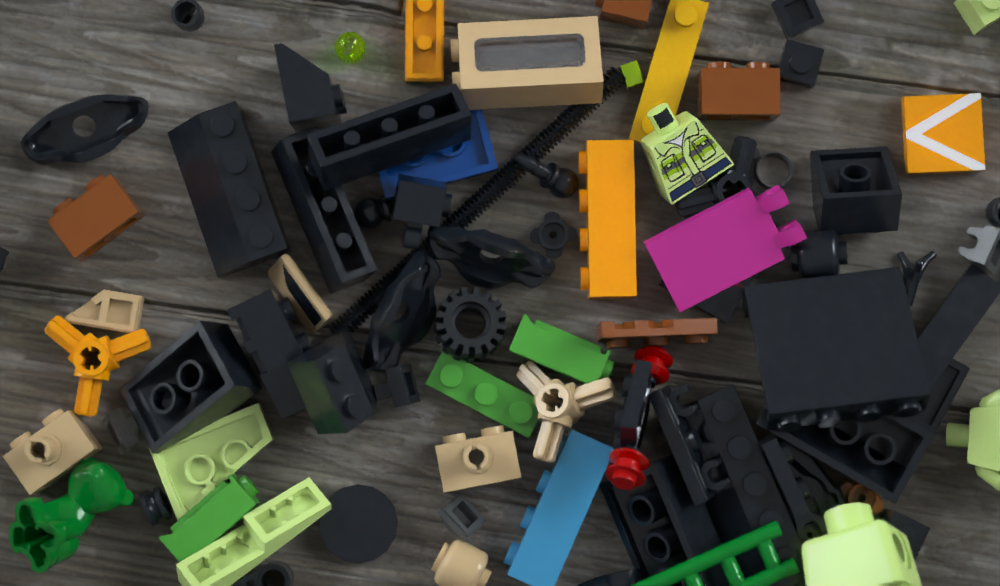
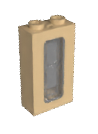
M598 16L457 23L458 39H451L452 62H459L460 72H452V82L457 84L469 110L602 103L603 72Z

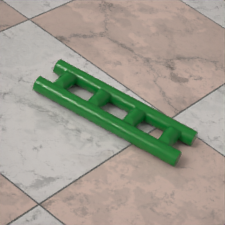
M775 520L631 586H671L684 580L686 586H704L698 573L717 564H721L730 586H770L798 573L799 569L793 558L783 562L779 559L771 540L783 534ZM757 547L766 570L745 579L735 556Z

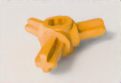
M56 315L48 322L44 330L46 335L70 353L68 360L75 366L74 376H79L74 412L82 416L93 417L97 415L103 380L109 381L110 372L120 368V361L149 351L152 348L150 337L146 330L142 328L112 340L107 335L97 338L92 333H88L85 336L62 316ZM90 351H100L98 359L102 362L100 366H89L92 360L88 356Z

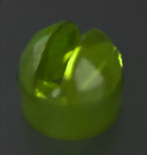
M345 32L337 38L335 52L342 62L355 64L365 56L366 45L359 34ZM355 38L350 56L345 55L344 51L348 39Z

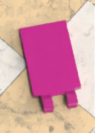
M779 185L766 190L754 197L751 189L748 187L643 241L679 312L784 260L785 257L781 248L807 239L801 224L797 223L796 219L787 222L778 229L776 228L769 212L790 204L784 190Z

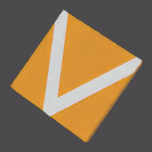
M981 93L904 96L901 98L905 175L982 172L985 170Z

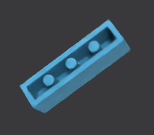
M572 429L569 430L567 436L563 434L556 456L557 460L552 471L544 469L535 491L541 493L535 508L528 505L519 527L525 529L523 537L519 544L512 541L503 563L509 565L508 576L531 586H555L610 461L609 455L614 450L613 447Z

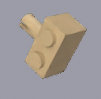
M62 408L56 410L42 420L45 427L33 435L28 431L9 444L12 450L5 454L3 458L29 495L41 493L72 471L81 459H87L103 449L81 416L76 414L74 410H67L65 413Z
M504 425L481 429L482 437L466 440L465 433L442 437L443 444L436 445L435 450L443 492L447 493L522 478L513 431L505 432Z

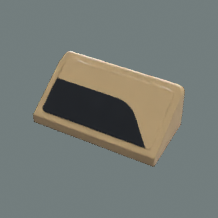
M289 254L282 255L268 270V276L282 296L289 298L297 317L310 334H314L334 320V315Z

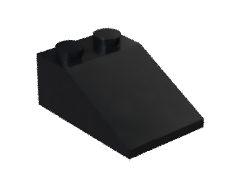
M200 320L119 389L152 454H158L235 411L260 391L262 386L229 325Z

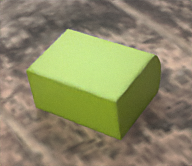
M637 60L619 67L621 74L627 79H624L626 89L645 83Z

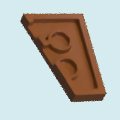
M717 318L662 320V322L635 320L623 322L622 324H614V321H605L597 325V341H606L607 348L630 347L631 339H645L646 346L669 345V338L684 337L685 344L708 343V336L718 334Z

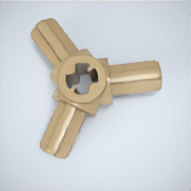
M530 360L525 364H521L516 374L517 378L535 396L533 402L539 411L537 420L541 421L542 424L533 451V457L550 463L556 460L564 430L571 429L572 425L584 416L585 409L615 399L616 390L610 378L599 379L578 387L574 382L564 385L560 379L551 380L534 361ZM559 402L562 403L560 408L557 407Z

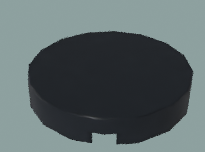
M357 484L340 489L328 499L331 503V510L320 518L319 527L322 540L332 554L343 561L364 563L375 560L389 549L396 538L398 519L394 505L385 494L375 487Z

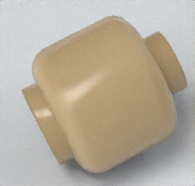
M461 539L453 541L451 545L445 542L431 568V571L435 572L434 580L438 586H485L492 571L486 569L488 555L475 546L463 542Z

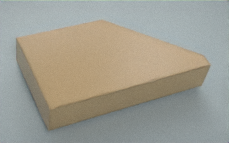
M103 290L79 309L65 316V320L71 324L130 333L139 329L145 297Z

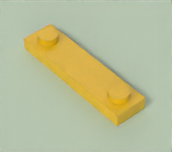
M669 0L628 140H634V143L641 145V139L655 130L647 117V113L659 104L667 103L676 117L709 6L708 2L701 0Z

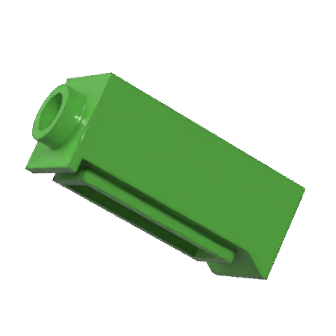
M526 314L523 315L509 348V352L534 361L541 366L584 384L608 378L614 365V361L608 359L611 350L607 349L602 354L600 353L602 347L539 320H536L534 325Z
M236 473L230 474L228 478L231 482L224 480L170 527L173 533L158 537L179 562L220 539L241 521L245 514L261 503L256 497L260 491L246 475L239 478Z

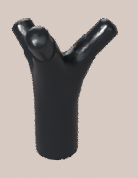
M903 251L897 254L903 268V281L909 306H913L916 291L925 269L937 257L934 251H931L922 259H918L915 264L910 263Z

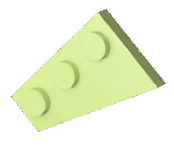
M260 403L227 415L158 454H152L150 450L177 521L220 483L229 479L228 476L230 474L236 473L274 440Z

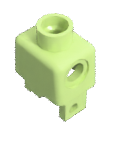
M848 503L829 509L823 515L827 534L809 539L801 546L806 586H922L906 535L884 520H874L872 508L866 503Z

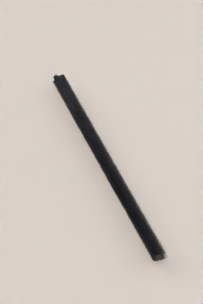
M611 67V70H607V73L603 74L602 99L606 101V95L610 98L611 95L609 93L614 94L613 89L618 91L616 86L621 88L620 83L624 85L625 82L623 80H627L614 67ZM599 103L568 106L564 110L565 112H561V115L557 116L553 123L551 122L549 126L547 125V128L543 129L539 136L536 135V138L532 139L533 141L529 142L524 149L522 148V151L518 152V154L531 156L536 161H540L539 157L543 159L542 154L547 156L545 151L550 153L549 148L554 149L553 144L558 146L556 141L561 143L560 138L564 140L563 135L568 136L567 131L572 133L570 128L575 130L574 125L578 127V121L582 124L581 118L586 120L585 115L589 117L588 112L592 114V108L596 111L595 105L600 107ZM515 157L514 159L511 158L507 165L500 168V172L497 171L496 175H493L489 181H486V185L483 184L482 188L475 191V195L472 194L468 201H464L465 203L461 204V208L458 207L457 211L450 214V218L447 217V221L444 220L443 224L440 223V225L465 229L464 226L469 227L468 223L473 224L471 219L476 221L475 216L479 218L478 213L483 214L482 209L487 211L485 206L490 208L489 203L494 204L492 200L498 201L496 196L501 198L500 193L504 195L503 190L508 191L506 187L512 188L510 183L515 185L514 180L519 181L517 177L522 179L521 173L526 175L524 170L515 161ZM425 237V241L422 240L419 248L426 249L431 253L428 237ZM417 249L411 250V254L408 253L407 257L404 256V261L400 260L401 264L397 263V267L394 266L393 270H389L390 272L386 273V277H382L383 281L379 279V284L375 283L376 288L372 286V291L368 289L369 294L364 293L365 297L361 296V300H357L358 304L354 302V307L350 306L351 311L347 309V314L343 312L344 318L339 316L340 321L336 319L337 324L332 322L333 327L328 326L331 332L335 334L343 328H348L351 334V332H355L354 328L358 329V325L362 326L361 322L365 323V319H369V316L373 315L372 312L376 313L385 290L398 278L402 269L411 260Z

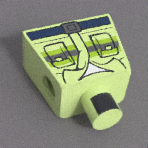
M662 103L647 113V117L655 130L641 139V146L657 191L670 204L673 205L734 165L730 157L703 124L687 111L675 117L669 105Z

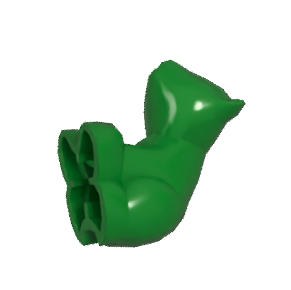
M91 457L81 459L69 476L67 494L46 503L38 497H29L17 502L15 508L16 521L10 525L9 529L10 545L15 554L22 552L31 561L33 571L37 573L45 572L74 555L80 545V539L91 526L97 514L116 507L130 506L134 502V496L126 488L119 472L111 465Z

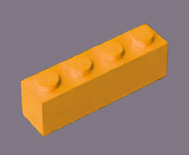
M587 140L585 151H578V173L586 174V189H579V213H586V228L579 229L580 252L587 251V267H580V290H588V299H634L637 297L634 140Z

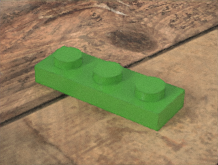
M442 351L425 383L426 385L530 438L538 422L537 417L539 413L533 402V396L470 363H466L461 358L460 361L453 359V354L448 353L447 355Z

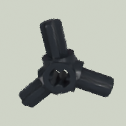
M736 136L730 153V159L734 165L719 174L717 179L708 181V187L694 190L677 201L675 207L678 215L686 217L697 214L725 200L726 198L723 194L727 192V189H723V185L728 188L735 185L739 188L740 192L749 187L754 197H756L758 194L751 188L754 178L749 176L757 147L756 141L749 137ZM772 218L776 228H778V223Z

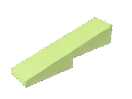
M306 478L245 514L242 526L177 563L176 569L179 582L182 586H231L330 511L331 503L311 478Z

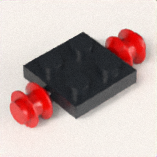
M650 345L636 350L634 355L636 363L631 367V374H626L622 390V397H625L623 407L618 406L615 415L614 430L617 432L614 450L609 455L612 465L606 468L605 475L615 487L622 490H632L645 483V475L642 471L648 468L649 460L640 453L651 407L648 394L651 393V388L655 387V385H662L668 382L670 378L668 369L673 365L672 356L664 348L657 345Z

